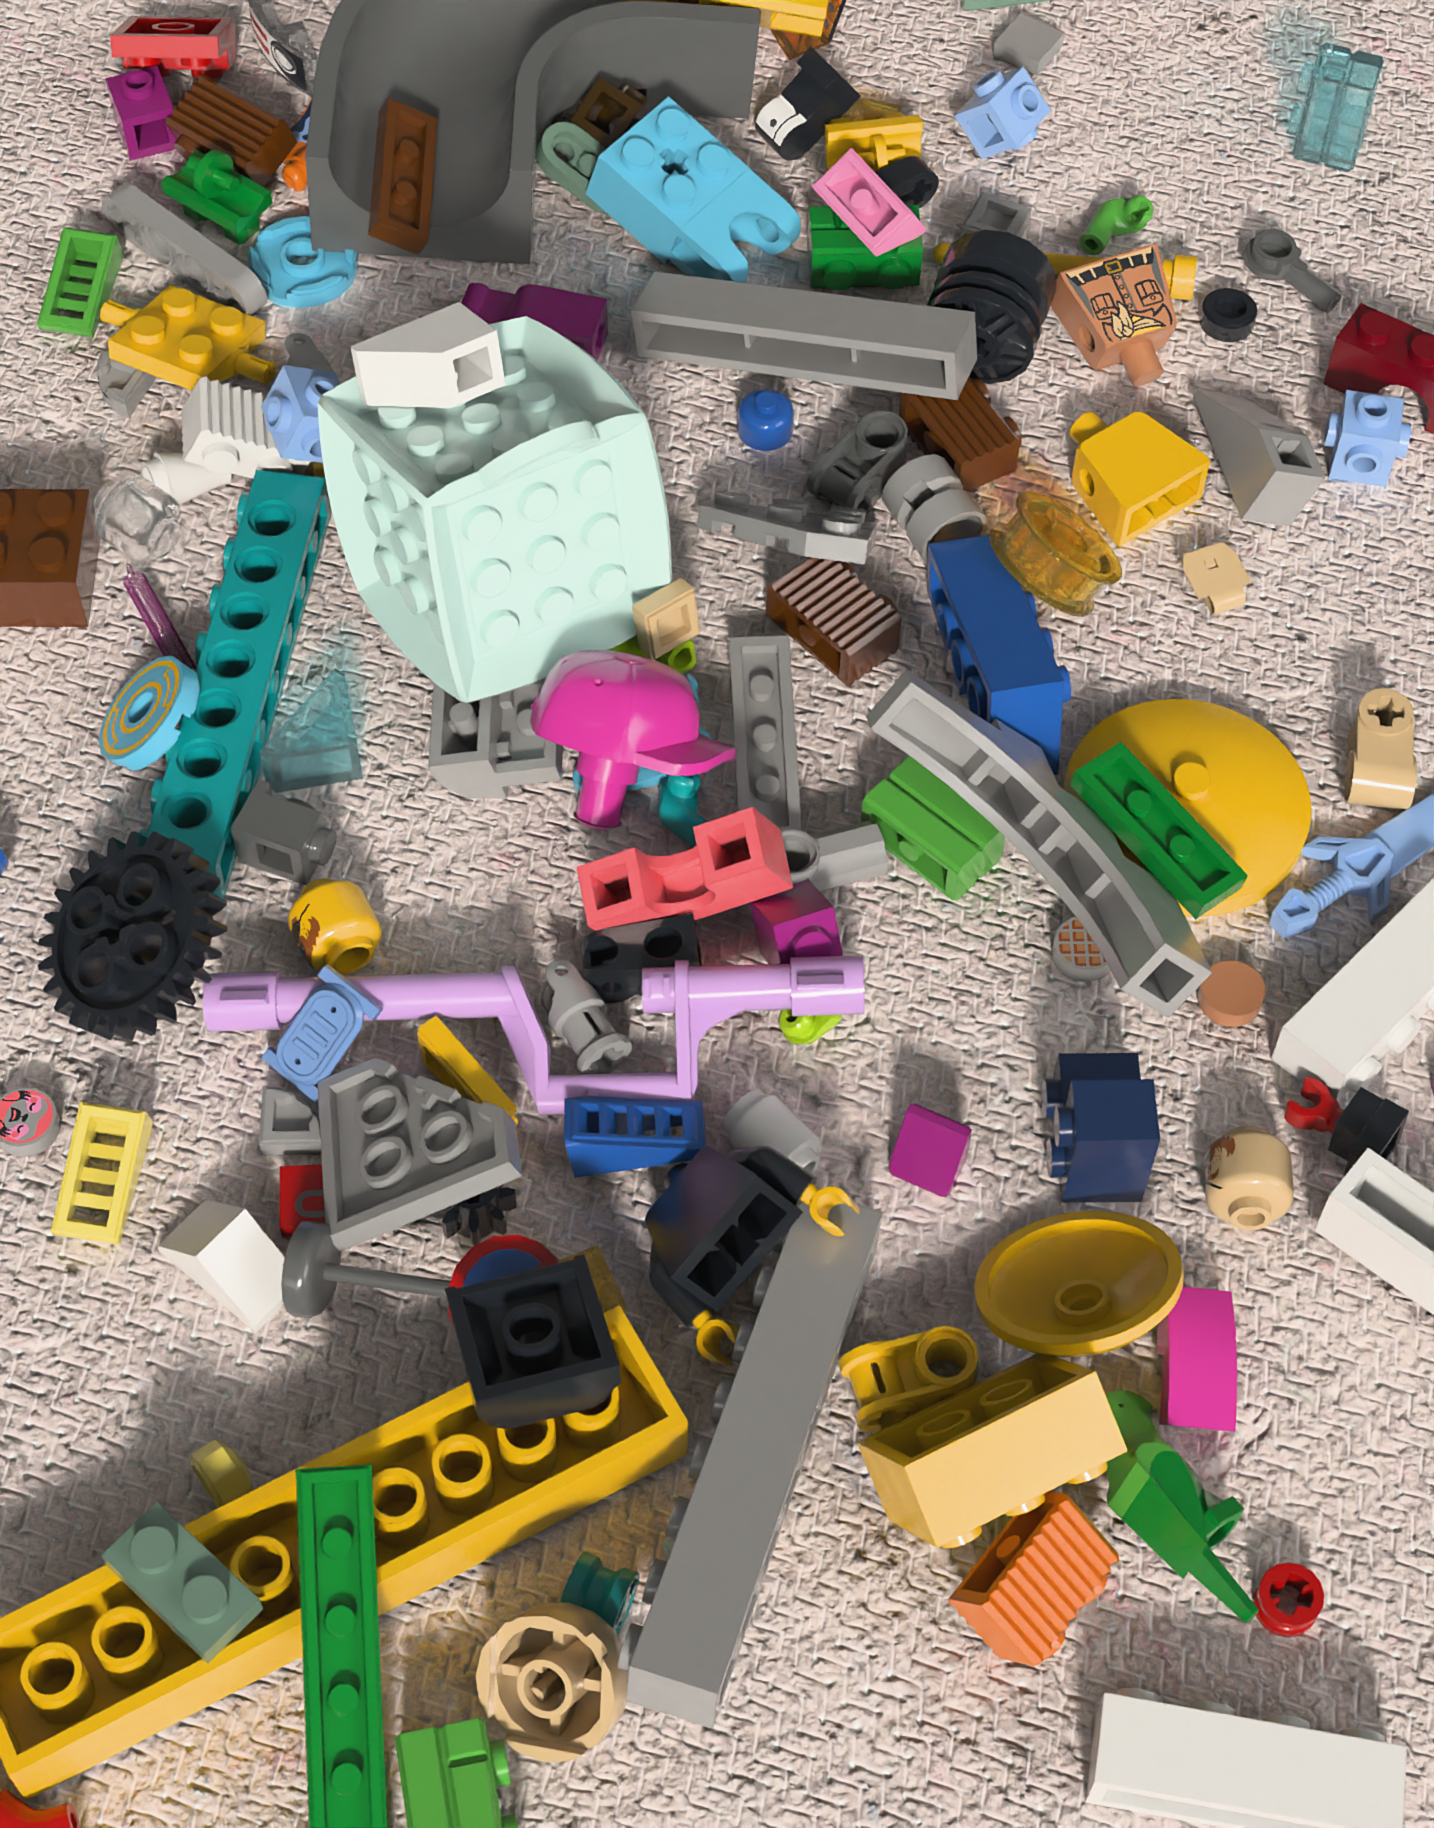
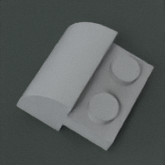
M546 679L510 692L469 703L459 701L433 683L428 768L433 777L448 790L472 799H507L508 786L562 780L563 746L536 735L530 723L531 705L534 703L535 695L543 687Z

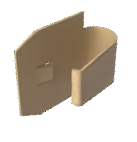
M1220 542L1183 554L1182 569L1198 600L1204 599L1212 615L1238 608L1245 604L1246 597L1243 586L1252 582L1237 553L1224 542Z

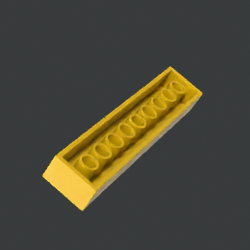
M620 1305L603 1314L620 1365L622 1383L615 1387L610 1396L598 1406L516 1428H496L478 1419L473 1407L470 1386L466 1382L296 1468L372 1464L378 1616L688 1454V1420ZM296 1469L183 1525L260 1599L263 1610L208 1664L106 1565L0 1618V1758L9 1778L26 1801L302 1657Z

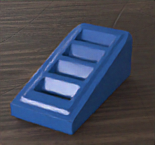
M597 1096L565 1098L564 1140L574 1178L691 1161L700 1149L706 1147L705 1112L702 1101ZM683 1126V1137H672L671 1127ZM655 1130V1136L644 1135V1131Z

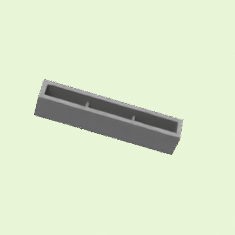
M654 271L630 310L638 357L958 400L977 361L975 312L656 271Z

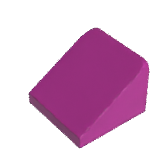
M910 1103L890 1159L889 1173L938 1196L947 1197L951 1193L967 1160L972 1129L965 1124L918 1104Z

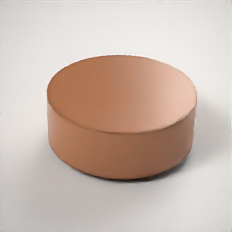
M1235 960L1220 961L1210 966L1213 973L1200 985L1198 990V1003L1202 1012L1213 1022L1227 1027L1243 1026L1253 1021L1261 1010L1266 993L1265 983L1261 975L1250 965Z

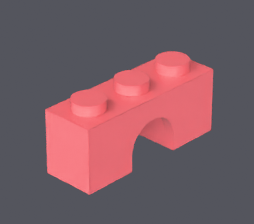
M750 807L694 826L693 830L697 846L687 851L667 856H651L633 847L577 866L587 926L597 931L604 928L693 914L695 921L792 889L793 884L781 829L755 808Z

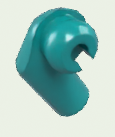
M699 774L691 776L668 775V778H664L661 781L659 787L658 817L663 826L693 848L697 846L693 827L709 822L697 813L698 793L696 790L701 785V778Z

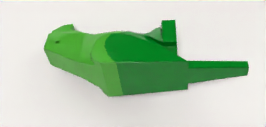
M1123 1389L1106 1394L1128 1450L1106 1462L1108 1465L1106 1471L1109 1482L1107 1492L1108 1506L1182 1579L1189 1572L1245 1623L1251 1621L1259 1609L1212 1552L1237 1525L1244 1507L1233 1496L1222 1500L1204 1489L1188 1462L1160 1437L1149 1416L1153 1405L1141 1395L1129 1390L1124 1391Z

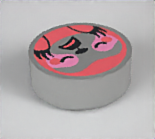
M21 1087L13 1089L0 1097V1148L14 1156L27 1157L45 1151L54 1143L59 1134L61 1122L56 1106L47 1093L37 1088Z

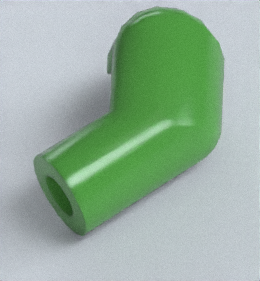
M1143 195L1105 201L1096 210L1079 238L1080 247L1088 254L1099 255L1104 251L1111 237L1133 234L1142 230L1147 222L1152 219L1154 213L1151 201Z

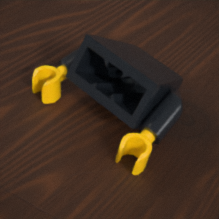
M709 1146L700 1149L689 1163L677 1164L668 1171L664 1180L665 1192L648 1210L645 1218L646 1225L653 1239L649 1268V1280L653 1289L687 1328L694 1325L698 1329L696 1345L699 1353L708 1360L727 1365L731 1363L722 1354L719 1343L725 1333L735 1343L740 1325L716 1319L710 1313V1310L712 1308L718 1313L801 1216L803 1211L798 1206L802 1202L810 1206V1214L816 1223L828 1234L835 1237H842L845 1234L828 1220V1214L834 1206L846 1204L857 1214L860 1213L858 1205L842 1189L835 1186H826L820 1189L815 1185L817 1177L769 1146L735 1148L727 1156Z

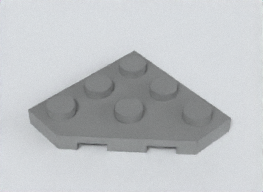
M716 491L715 500L705 499L699 504L697 528L710 532H721V526L732 527L731 533L734 534V538L763 546H774V540L780 537L786 539L785 548L788 549L789 553L804 557L865 564L875 545L878 522L865 520L866 511L862 509L832 506L831 512H827V515L807 512L808 503L790 499H773V504H768V507L749 505L750 495L727 491Z
M376 1057L317 1081L325 1223L330 1226V1236L333 1244L340 1252L522 1177L516 1123L499 1106L486 1101L479 1104L462 1097L454 1088L421 1075L414 1078L399 1072L393 1064Z

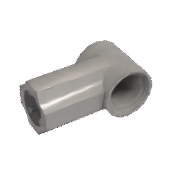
M870 820L814 835H809L804 831L796 829L781 830L789 869L795 870L790 871L792 884L809 879L821 892L887 874L889 861L886 855L884 838L877 823L872 824Z

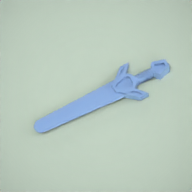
M1434 793L1359 839L1318 836L1303 846L1301 855L1333 864V872L1305 892L1290 888L1274 908L1269 924L1283 938L1312 930L1318 912L1346 893L1353 896L1367 897L1370 923L1385 914L1389 907L1390 879L1434 847Z

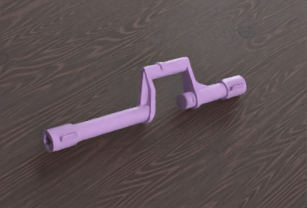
M863 955L790 957V964L689 966V960H675V967L642 968V1003L644 1013H675L677 1072L551 1075V1046L516 965H501L502 972L343 976L383 1008L377 1019L372 1020L364 1014L363 1021L431 1019L436 1015L439 1019L498 1017L539 1115L564 1114V1099L582 1096L693 1101L698 1087V1050L702 1038L707 1031L717 1024L743 1011L792 1010V1016L865 1014ZM281 971L208 973L212 980L210 983H204L203 1013L206 1028L209 1032L281 1030L284 1023L291 1022L312 990L326 982L318 976L283 977Z

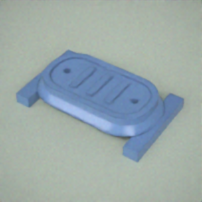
M329 964L324 965L317 975L326 983L317 986L309 994L302 1007L279 1038L277 1050L269 1047L261 1057L262 1060L315 1103L318 1102L317 1081L329 1077L359 1034L363 1025L364 1014L370 1019L375 1020L383 1010L380 1005Z

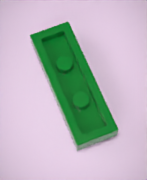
M1119 742L1074 772L1069 785L1195 920L1242 888L1248 875L1122 742Z

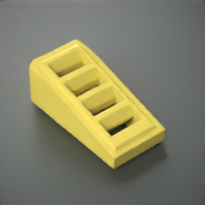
M80 1102L51 1228L53 1235L120 1245L153 1124L152 1119L145 1111ZM98 1133L126 1137L124 1148L95 1143ZM96 1157L121 1161L119 1171L89 1168L90 1158ZM83 1182L115 1186L113 1197L81 1192ZM76 1206L110 1211L107 1223L73 1218Z

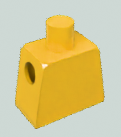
M1089 411L1081 415L1072 425L1069 436L1079 445L1076 449L1071 478L1073 487L1118 547L1202 498L1210 459L1144 412H1133L1108 426L1095 412Z

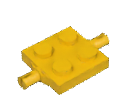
M169 285L142 309H133L112 299H108V302H105L101 308L100 318L102 322L121 328L108 339L110 359L193 391L199 378L206 376L210 381L218 379L221 382L234 375L238 376L241 374L264 385H268L275 376L276 364L274 362L251 354L266 339L265 321L243 313L234 307L222 305L196 295L187 289Z

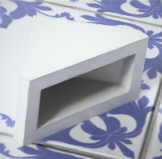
M206 1199L157 1246L161 1254L255 1332L284 1305L281 1281L285 1257L245 1208Z

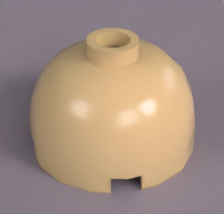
M569 1602L541 1603L507 1620L481 1649L475 1676L480 1706L487 1719L495 1715L499 1725L509 1734L504 1741L516 1752L541 1762L571 1761L584 1754L588 1749L598 1745L620 1719L626 1708L628 1671L618 1668L623 1644L615 1629L593 1611Z

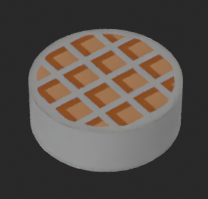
M1072 917L1059 926L1054 937L1052 958L1062 974L1073 980L1089 982L1098 980L1110 972L1105 958L1077 917Z

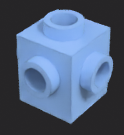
M1024 66L1005 74L996 69L980 78L972 87L975 94L954 116L981 159L1010 149L1013 151L1020 149L1031 142L1038 135L1036 126L1049 114L1051 109Z
M283 365L261 406L266 428L271 432L280 458L323 463L319 434L318 401L324 393L340 385L336 372Z
M1346 390L1340 413L1330 411L1325 429L1324 446L1332 447L1329 470L1330 479L1386 487L1395 457L1405 458L1410 441L1411 424L1402 422L1404 398Z

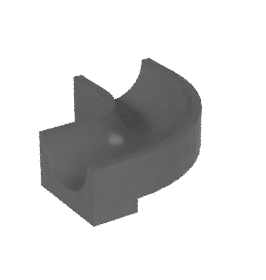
M341 0L332 15L320 47L314 78L305 159L312 251L323 249L326 252L345 253V249H349L358 254L530 264L536 179V149L538 141L551 123L569 107L580 102L583 96L591 90L599 76L618 89L623 82L634 89H646V98L649 102L645 109L648 112H651L669 96L689 115L749 119L760 26V8L657 1L620 2L616 0ZM388 97L437 118L429 240L419 255L368 235L378 114Z

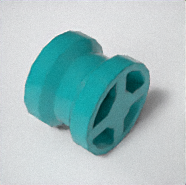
M584 1551L574 1565L560 1602H569L597 1613L619 1635L631 1609L638 1588L640 1573L625 1567L618 1571L610 1570L603 1567L600 1557Z

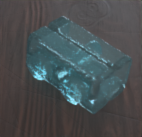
M1326 42L1324 45H1321L1315 63L1305 61L1296 89L1297 94L1305 95L1304 104L1295 102L1286 133L1296 136L1292 151L1294 159L1316 165L1324 162L1325 167L1344 172H1350L1354 169L1364 140L1384 64L1382 56L1359 50L1352 53L1350 48Z

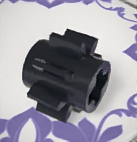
M500 1185L435 1212V1214L444 1215L442 1226L446 1238L458 1232L460 1235L470 1238L473 1246L480 1243L481 1238L490 1235L494 1231L502 1235L507 1232L506 1219L502 1211H511L517 1208L515 1189L503 1188V1185ZM479 1198V1203L469 1204V1199Z

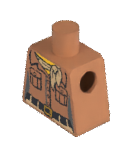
M1156 243L1059 273L1056 279V291L1051 308L1089 366L1099 370L1123 362L1133 386H1142L1159 378L1164 373L1156 351L1162 349L1176 329L1177 319Z

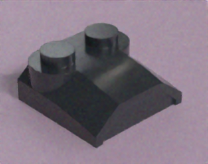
M585 1254L574 1256L573 1260L460 1288L455 1286L445 1288L451 1318L471 1390L473 1407L478 1419L496 1428L510 1429L587 1410L604 1402L610 1396L613 1389L622 1383L618 1358Z

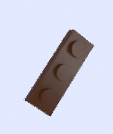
M388 97L378 114L368 235L419 255L429 240L437 118Z

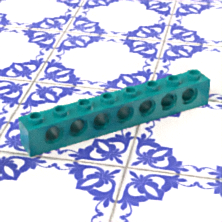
M256 470L250 492L241 493L237 508L238 532L236 538L229 537L225 544L223 557L225 575L222 584L215 583L210 595L209 611L212 619L208 631L201 630L196 641V673L200 686L197 706L190 718L183 714L180 726L176 728L181 733L175 744L166 752L168 766L164 778L157 777L152 787L150 805L153 816L149 829H141L139 834L147 838L152 831L158 832L169 839L174 838L193 848V853L207 859L210 864L206 871L219 877L221 883L212 894L222 899H225L237 856L231 826L258 780L331 517L325 478ZM197 825L193 828L184 829L189 826Z

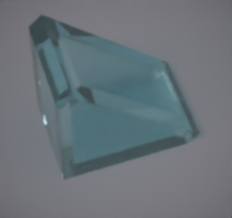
M334 669L260 750L265 781L270 783L272 791L279 793L363 779L345 674L341 671Z

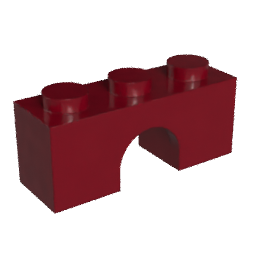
M1360 303L1335 339L1323 384L1343 394L1346 393V390L1382 395L1389 385L1407 387L1416 392L1425 401L1429 411L1425 431L1434 435V335Z

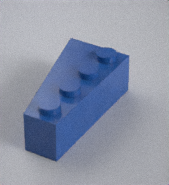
M998 534L928 544L927 592L945 650H951L954 679L959 695L967 694L969 710L990 724L997 719L1041 747L1053 774L1058 775L1063 702H1069L1071 699V682L1065 665L1057 666L1053 641L1047 627L1040 628L1037 622L1036 604L1032 592L1023 591L1020 585V571L1016 557L1014 555L1007 556Z

